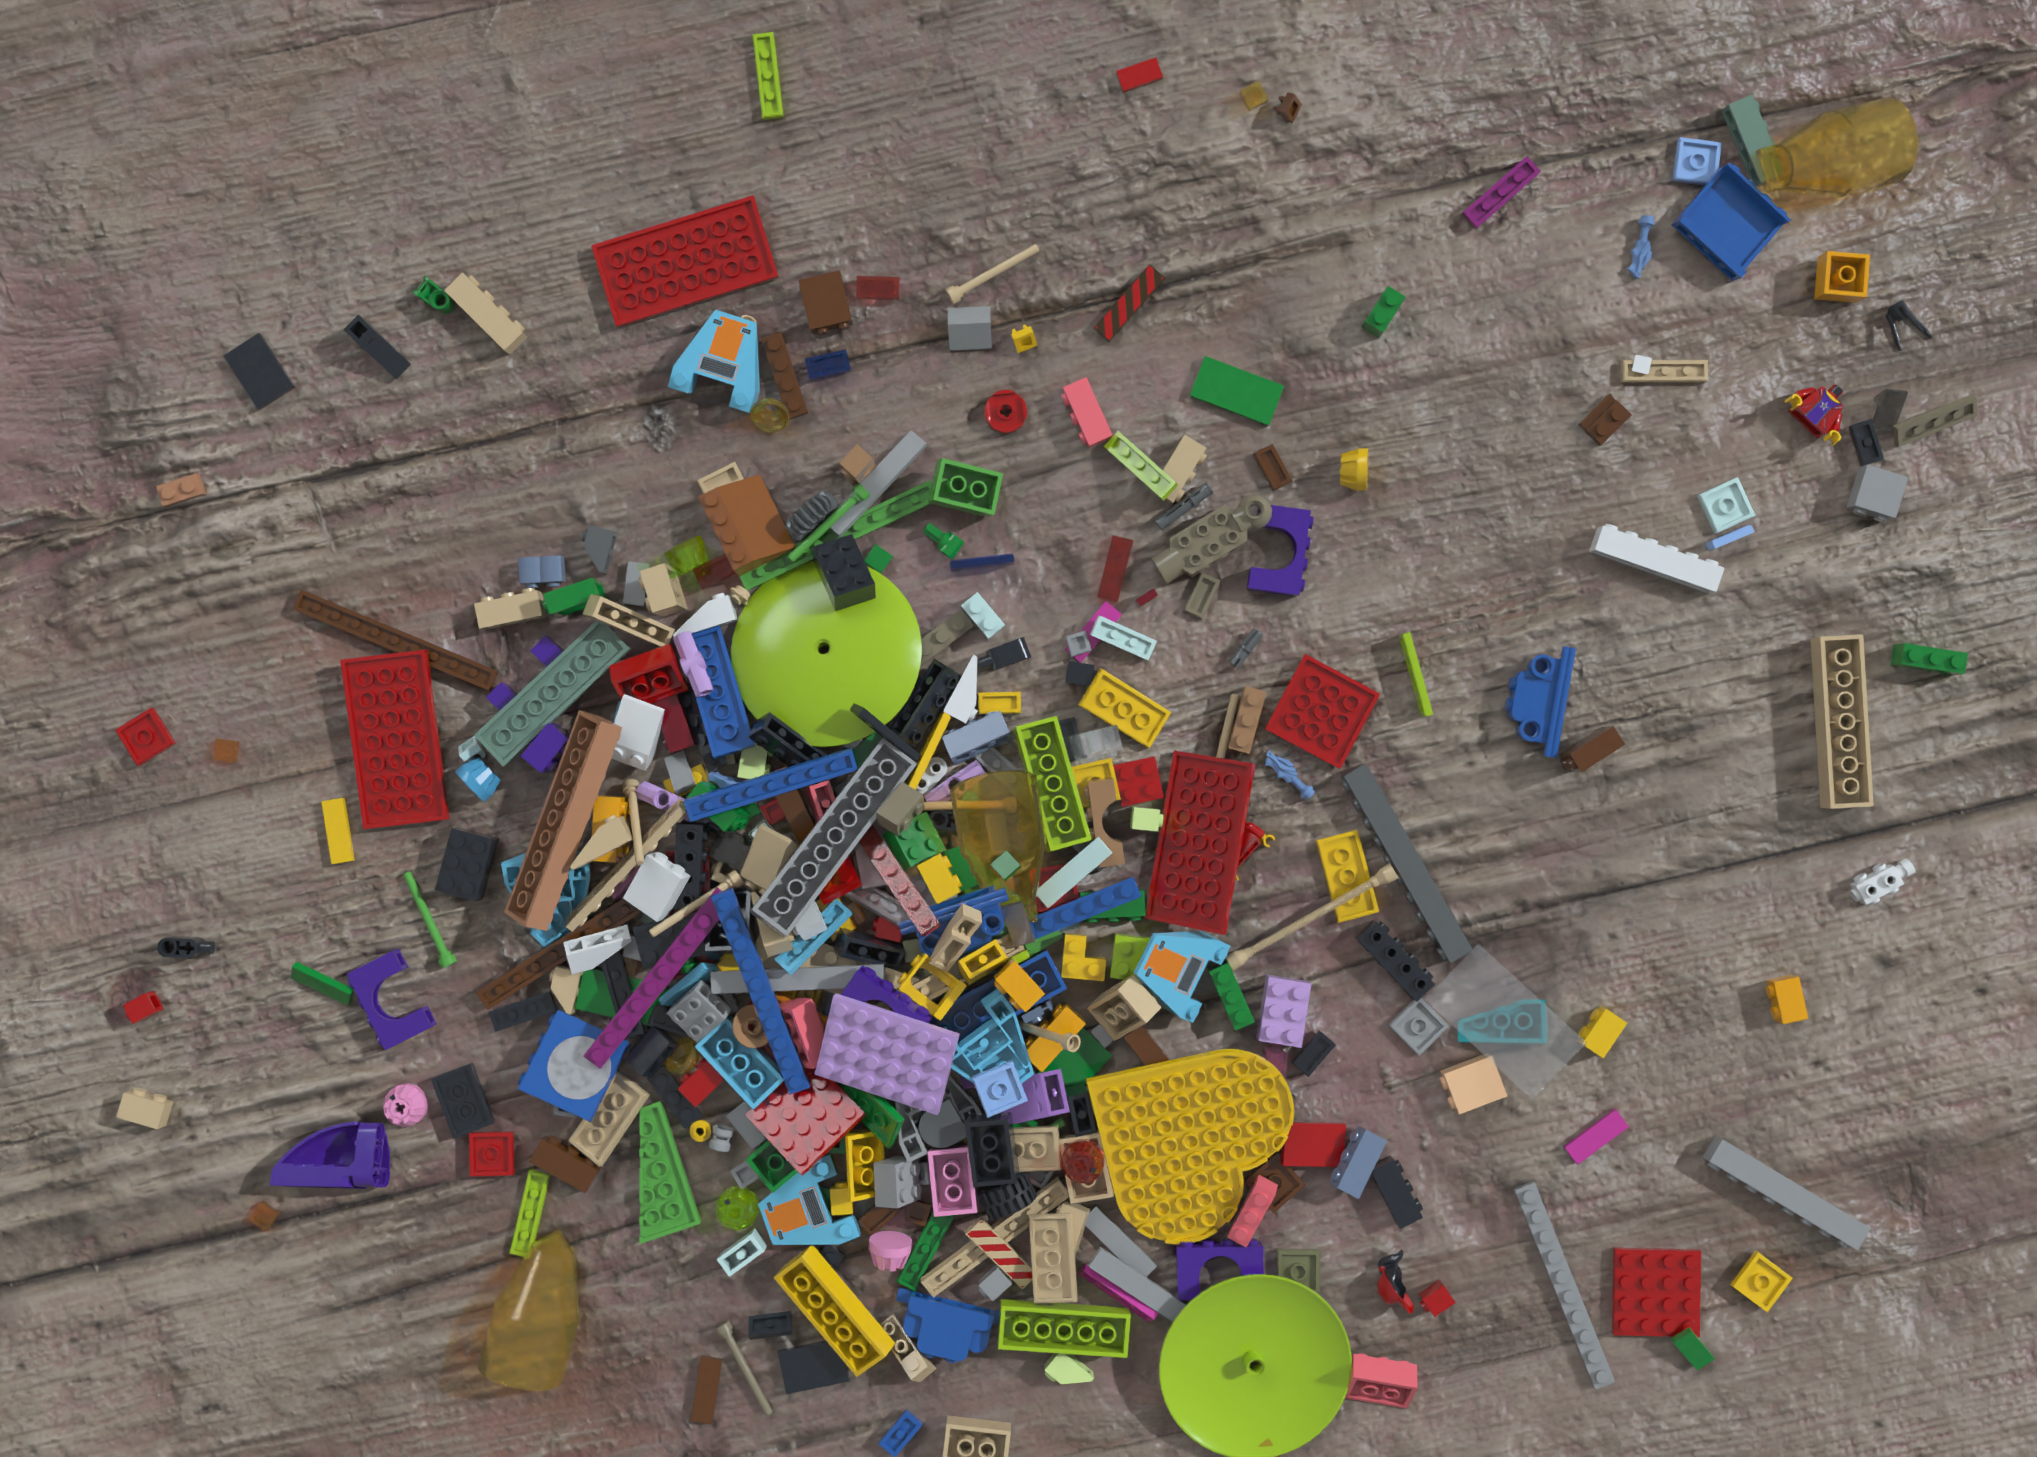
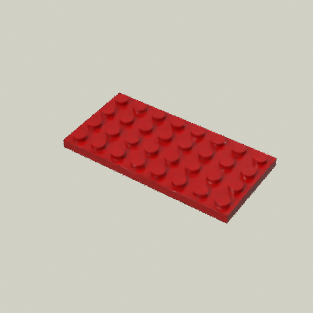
M754 195L591 245L617 328L779 278Z
M427 650L341 659L340 663L363 829L450 819Z
M1174 750L1163 809V825L1160 827L1145 911L1146 916L1144 918L1226 935L1256 764Z

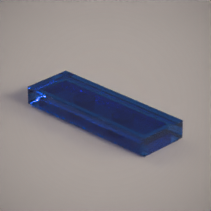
M1014 554L951 560L950 568L951 571L1010 565L1014 564Z

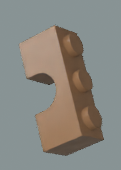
M858 444L839 463L842 467L841 472L853 486L856 483L861 484L877 467L874 464L873 458Z
M1247 686L1243 687L1238 704L1237 717L1231 729L1227 749L1250 754L1266 691Z

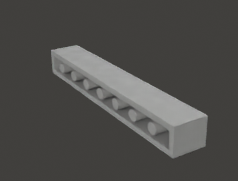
M1716 1135L1703 1155V1158L1709 1161L1707 1164L1709 1167L1718 1172L1720 1169L1728 1172L1726 1177L1736 1183L1739 1180L1746 1183L1744 1188L1754 1194L1757 1191L1763 1193L1764 1200L1773 1205L1778 1202L1783 1205L1781 1210L1791 1216L1795 1213L1801 1216L1799 1221L1809 1227H1812L1813 1224L1818 1226L1819 1233L1829 1239L1833 1235L1838 1238L1836 1243L1846 1249H1849L1851 1246L1858 1250L1871 1229Z

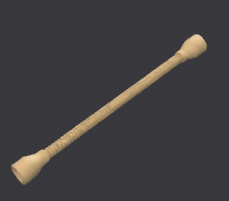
M1389 863L1380 868L1369 881L1364 882L1359 887L1357 886L1352 891L1350 890L1345 895L1343 894L1340 898L1338 897L1333 900V902L1331 901L1323 905L1318 910L1316 909L1311 914L1309 913L1304 918L1302 917L1297 922L1295 921L1292 925H1288L1285 929L1282 928V930L1275 932V934L1273 933V935L1268 936V938L1266 937L1261 942L1259 941L1254 946L1235 950L1227 954L1226 959L1233 971L1238 969L1259 950L1261 951V949L1266 948V946L1268 947L1273 942L1275 943L1278 939H1282L1285 935L1288 936L1292 931H1297V929L1302 928V926L1304 927L1309 922L1311 923L1314 919L1316 920L1321 915L1323 916L1328 911L1330 912L1333 908H1338V906L1343 905V903L1345 904L1350 899L1352 900L1357 895L1359 896L1362 892L1364 893L1369 890V888L1389 884L1398 879V876Z

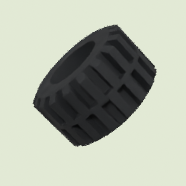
M1020 1172L1017 1183L985 1186L978 1193V1197L988 1219L998 1220L1024 1209L1036 1199L1037 1194L1027 1172Z

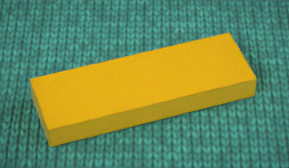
M345 798L321 801L331 864L355 861Z

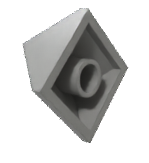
M990 306L948 308L950 351L992 349Z

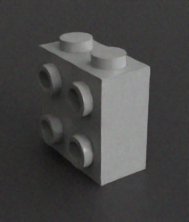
M1870 465L1859 467L1846 508L1853 510V513L1856 515L1866 516L1867 514L1873 516V519L1879 522L1895 519L1908 477Z
M701 979L673 1003L667 1014L689 1037L698 1043L721 1024L732 1009L717 994H712L711 988Z

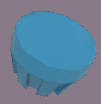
M480 758L461 765L455 771L465 784L484 802L493 795L500 782L497 775Z

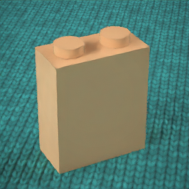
M1488 1053L1440 1071L1442 1076L1439 1078L1443 1090L1447 1089L1449 1094L1447 1098L1448 1105L1451 1110H1455L1458 1114L1507 1097L1494 1059Z

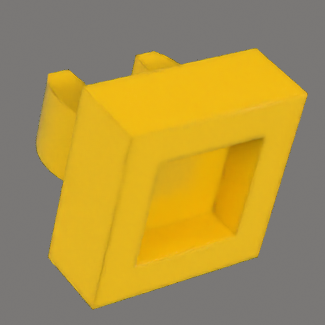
M1024 324L1023 329L1017 332L1015 329H1012L1011 336L1017 353L1037 346L1031 326L1027 327Z

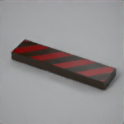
M1149 264L1093 329L1107 342H1110L1162 284L1165 277Z

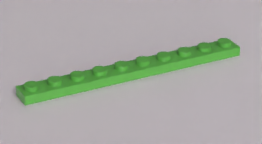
M930 480L866 510L842 537L853 534L854 539L857 540L931 505L932 503H928L931 488ZM829 528L794 562L788 558V555L792 552L790 551L740 576V579L745 589L749 591L812 561L813 546L840 537ZM804 540L794 544L795 547H798Z

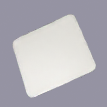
M1635 355L1632 371L1649 374L1652 358Z

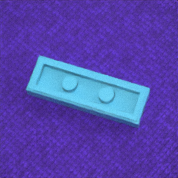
M701 962L659 998L661 1005L672 1006L675 1001L701 979L704 982L711 977V971H719L717 965Z

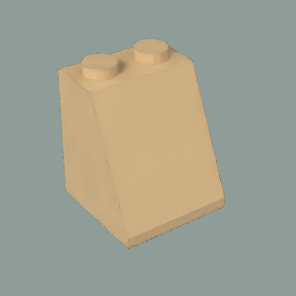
M760 824L740 873V876L745 881L744 885L753 892L755 890L760 891L759 893L762 895L797 850V845L790 838Z

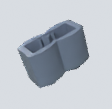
M563 556L518 558L519 583L526 585V588H539V584L547 583V587H559L560 583L566 582Z

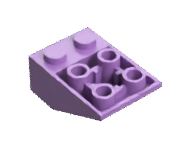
M1061 1069L1031 1076L1022 1083L1028 1101L1001 1113L1012 1112L1013 1124L1070 1112Z

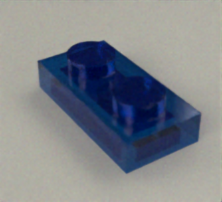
M846 349L805 358L810 381L851 371Z

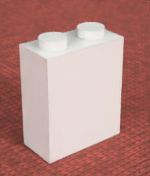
M655 852L648 854L623 898L653 920L659 922L667 919L690 875L685 872L682 866L670 862L663 853Z

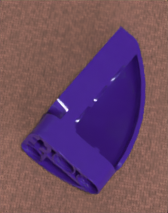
M347 1122L315 1132L296 1144L277 1162L271 1172L270 1186L343 1189L387 1187L390 1180V1149L384 1125L382 1123Z

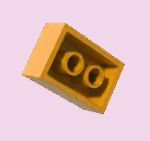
M598 796L593 808L592 836L600 826L605 824L603 820L613 815H616V817L623 816L627 823V814H630L627 797ZM628 844L594 861L619 862L628 853Z
M1013 958L993 975L995 978L994 984L1003 995L1006 992L1010 995L1008 999L1018 1011L1023 1009L1026 1012L1045 994Z
M1065 1001L1063 1005L1059 1003L1052 1010V1017L1048 1021L1044 1019L1038 1027L1061 1035L1066 1033L1076 1035L1086 1023L1085 1019ZM1030 1035L1024 1041L1030 1062L1041 1072L1063 1050L1060 1043L1037 1035L1034 1037Z

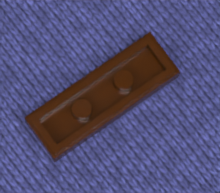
M704 1355L700 1358L691 1421L713 1423L723 1358Z

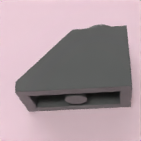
M589 525L582 537L584 547L598 571L608 574L618 533Z

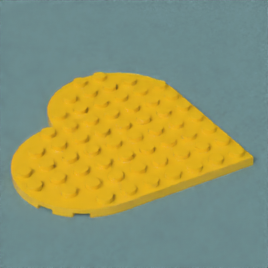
M1220 1049L1087 1078V1085L1118 1207L1127 1222L1129 1221L1137 1228L1138 1232L1150 1239L1163 1240L1167 1244L1201 1241L1217 1233L1218 1229L1226 1222L1229 1223L1238 1210V1204L1243 1196V1171L1260 1166L1268 1161L1267 1158L1276 1151H1279L1286 1142L1291 1125H1293L1294 1103L1287 1081L1272 1063L1249 1051Z

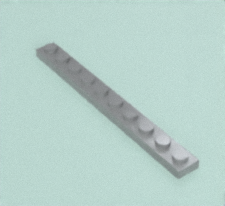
M1530 1181L1513 1188L1593 1388L1597 1390L1614 1383V1377L1535 1182Z

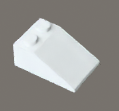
M624 694L614 722L621 726L622 730L612 759L646 771L656 753L665 709Z

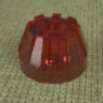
M1077 1139L1065 1148L1061 1158V1165L1065 1175L1071 1181L1086 1184L1095 1181L1101 1175L1105 1165V1157L1101 1147L1094 1141Z

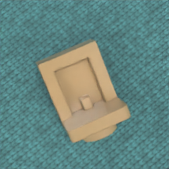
M723 858L719 862L715 861L711 869V873H713L711 879L720 882V884L726 881L725 878L728 877L726 873L722 872L727 861Z

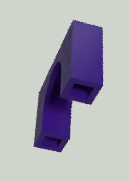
M1271 505L1272 517L1269 523L1262 528L1279 530L1285 533L1293 543L1294 556L1291 563L1280 570L1249 568L1246 590L1297 597L1300 595V592L1304 591L1305 580L1302 579V573L1307 569L1308 559L1305 558V551L1309 550L1311 538L1307 536L1308 529H1312L1314 517L1310 516L1311 510ZM1257 507V515H1259L1261 511Z
M544 636L530 651L547 667L564 650L551 637ZM500 682L486 698L500 711L517 693L507 683Z
M400 949L393 950L347 974L349 978L348 984L350 988L355 990L358 996V1004L366 1011L368 1024L371 1028L375 1029L378 1035L376 1037L381 1047H384L385 1051L437 1025L428 1006L405 1017H393L387 1014L379 1004L378 992L382 983L389 977L409 968Z
M861 966L841 993L843 996L861 1002L873 999L881 1000L887 1003L895 1013L929 1023L933 1018L925 1007L918 1006L909 995L900 993L891 982L881 979L869 967Z
M1251 1238L1247 1247L1231 1239H1224L1223 1242L1204 1239L1202 1243L1190 1241L1175 1244L1178 1300H1192L1200 1294L1199 1275L1201 1268L1206 1261L1216 1256H1226L1233 1259L1240 1267V1276L1264 1274L1263 1245L1261 1241L1255 1238Z

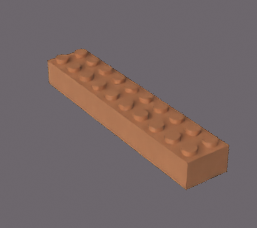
M581 710L578 711L504 911L505 914L529 928L547 931L549 924L552 922L553 913L560 900V894L568 879L570 866L575 860L576 851L579 843L582 841L583 832L590 819L593 805L598 798L599 789L605 779L606 770L609 762L612 760L616 743L621 735V726L603 717Z

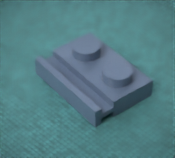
M1047 999L1046 1002L1040 1003L1021 1013V1017L1025 1024L1028 1022L1034 1024L1042 1019L1045 1009L1049 1008L1050 1011L1053 1009V1004L1050 999Z

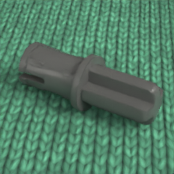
M1255 628L1252 629L1242 644H1238L1239 648L1228 661L1239 669L1248 655L1253 654L1252 650L1263 637V634Z

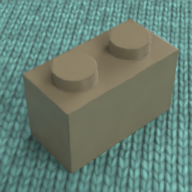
M902 782L876 812L877 823L899 836L902 831H906L910 827L912 819L916 815H920L924 810L923 794Z

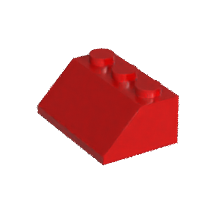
M670 644L609 666L611 682L621 700L625 694L651 704L688 690L678 658Z

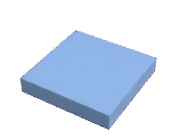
M1679 137L1677 139L1672 181L1705 185L1719 169L1722 143Z
M1012 1060L971 1076L987 1118L1028 1101Z

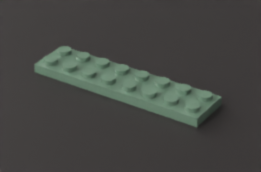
M595 621L474 736L505 767L539 735L548 723L554 722L610 669V665L617 663L631 649L610 626Z

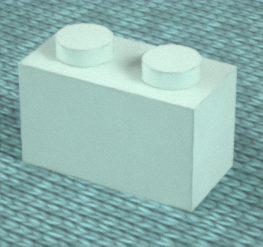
M978 592L961 605L988 640L1005 627V624Z
M754 1228L721 1252L717 1261L730 1277L763 1253L767 1244Z

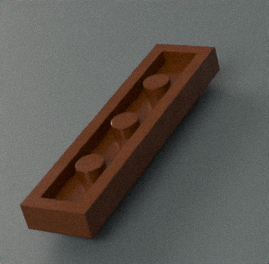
M782 332L761 338L787 419L790 420L808 414Z

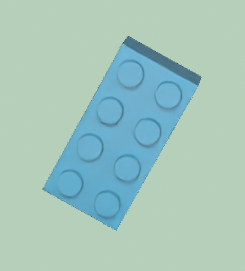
M728 1015L695 1048L754 1110L784 1082L778 1065L761 1047L748 1048L737 1041L732 1029L734 1018Z

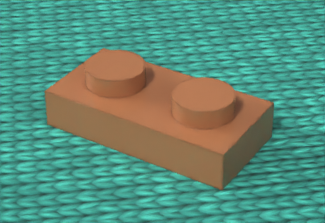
M197 473L156 486L163 507H169L206 495L201 476Z

